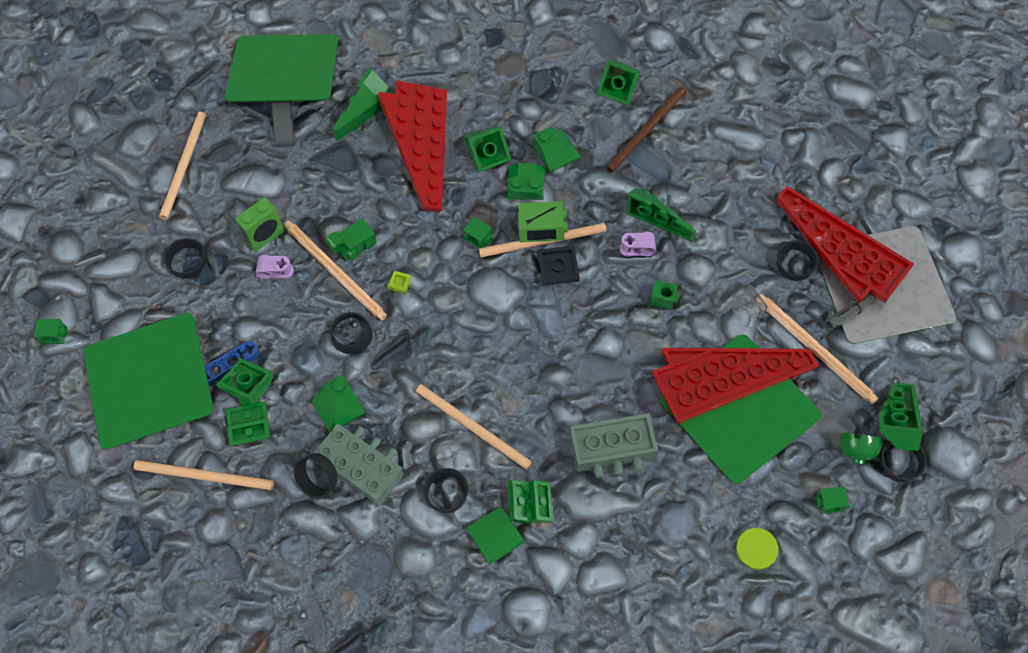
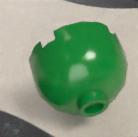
M841 433V450L846 457L853 459L852 463L865 464V460H873L880 453L882 446L881 437Z

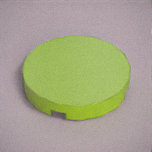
M761 528L747 529L740 535L736 543L738 559L746 567L753 570L767 569L775 562L778 556L779 547L776 539L770 532Z

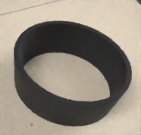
M183 238L173 242L167 248L164 255V262L167 268L175 276L185 279L200 274L207 262L203 245L191 238ZM185 248H196L202 252L203 259L195 269L189 272H176L172 269L171 262L178 251Z
M799 240L786 242L780 247L777 254L778 271L785 278L792 281L807 279L816 270L819 263L816 250L810 244ZM789 250L801 251L810 258L812 270L804 275L792 274L782 267L779 258L784 252Z
M344 313L338 316L331 326L332 343L342 353H359L365 350L372 341V327L367 319L359 313ZM348 318H358L367 324L366 336L362 341L354 345L341 344L333 335L335 327L341 321Z
M890 441L885 444L880 456V465L883 472L890 479L897 482H909L922 475L927 466V457L921 446L919 451L911 450L918 460L919 467L914 477L903 478L892 473L886 466L884 452L894 445Z
M313 453L299 459L294 467V477L298 486L310 497H325L337 483L338 476L334 464L322 454ZM308 459L318 462L324 468L329 478V488H320L310 480L306 472V462Z
M438 469L431 473L425 481V499L438 512H455L466 501L469 489L468 482L464 475L455 469ZM440 477H454L464 486L465 497L454 508L440 509L430 502L429 489L432 483Z

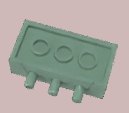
M649 413L570 426L569 436L577 472L594 469L595 477L602 478L604 476L602 468L614 466L616 475H621L624 473L622 465L634 463L635 470L639 472L643 470L642 461L656 459L658 447Z
M337 424L314 453L322 454L330 459L336 468L337 476L340 480L380 507L404 476L402 467L392 461L397 452L390 448L384 456L376 450L377 446L381 443L377 437H374L368 445L360 439L365 432L362 427L359 426L352 434Z

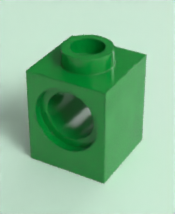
M475 217L463 229L464 239L477 248H484L485 245L488 246L493 239L492 228Z
M655 280L650 305L672 310L673 303H678L680 293L676 292L678 285ZM662 294H667L669 297H664Z
M60 318L36 320L34 337L41 345L64 344L65 337L68 335V328Z
M845 486L820 489L814 497L815 506L819 508L820 515L845 512L849 507Z

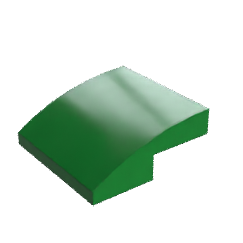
M265 401L251 406L226 409L227 430L231 447L270 438L269 418Z
M511 480L508 482L510 522H553L550 482L532 480L530 482Z
M501 506L466 528L489 565L525 543Z

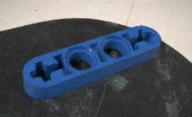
M247 341L207 364L205 369L210 378L208 379L209 387L220 381L234 366L228 364L230 358L236 357L239 359L241 358L239 353H241L244 357L243 360L248 362L255 360L259 355L257 345L254 342ZM250 348L252 350V353L249 354L247 352V349ZM213 368H221L218 375H211Z

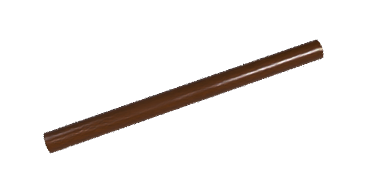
M680 86L608 164L606 169L610 173H613L681 99L686 93L684 87Z

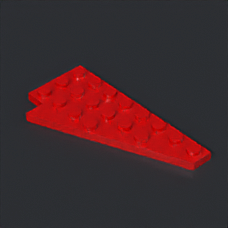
M396 80L395 93L379 91V102L422 209L441 212L447 90Z
M786 186L778 195L776 202L857 303L860 304L868 293L886 303L914 266V263L792 188Z
M663 348L661 353L667 365L652 371L651 375L676 424H680L788 379L815 370L819 365L810 349Z

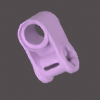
M652 232L624 234L619 248L620 253L627 257L654 255L656 253L654 234Z
M260 255L258 257L256 276L259 278L288 279L294 273V268L286 256Z

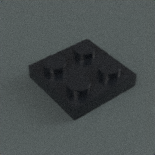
M574 246L537 250L542 286L580 281Z

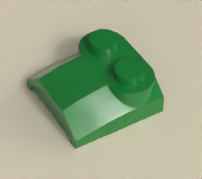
M517 163L510 166L508 199L544 200L545 168L531 163Z
M239 358L238 362L216 385L237 397L240 404L251 406L269 389L273 373Z

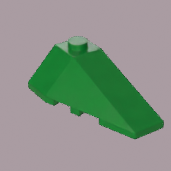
M369 69L357 85L360 89L355 97L351 96L349 99L348 110H344L333 127L335 140L339 141L383 110L378 94L379 91L390 93V88L372 69Z
M638 188L629 192L626 207L627 215L693 242L696 230L653 194Z
M895 382L887 401L883 405L882 411L878 415L879 430L897 449L906 451H919L923 429L915 384Z

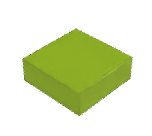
M394 271L388 283V289L406 294L412 280V275Z

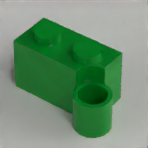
M363 218L339 233H330L325 239L334 253L339 252L346 262L356 258L361 252L371 249L377 243L375 233Z

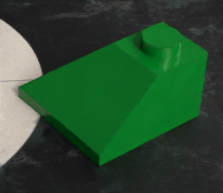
M614 59L607 60L597 94L630 105L641 71Z
M501 126L477 130L463 136L468 153L478 172L512 160Z
M546 128L533 134V148L550 173L581 159L580 154L564 131Z
M343 374L326 383L311 401L329 432L337 424L343 427L365 414Z

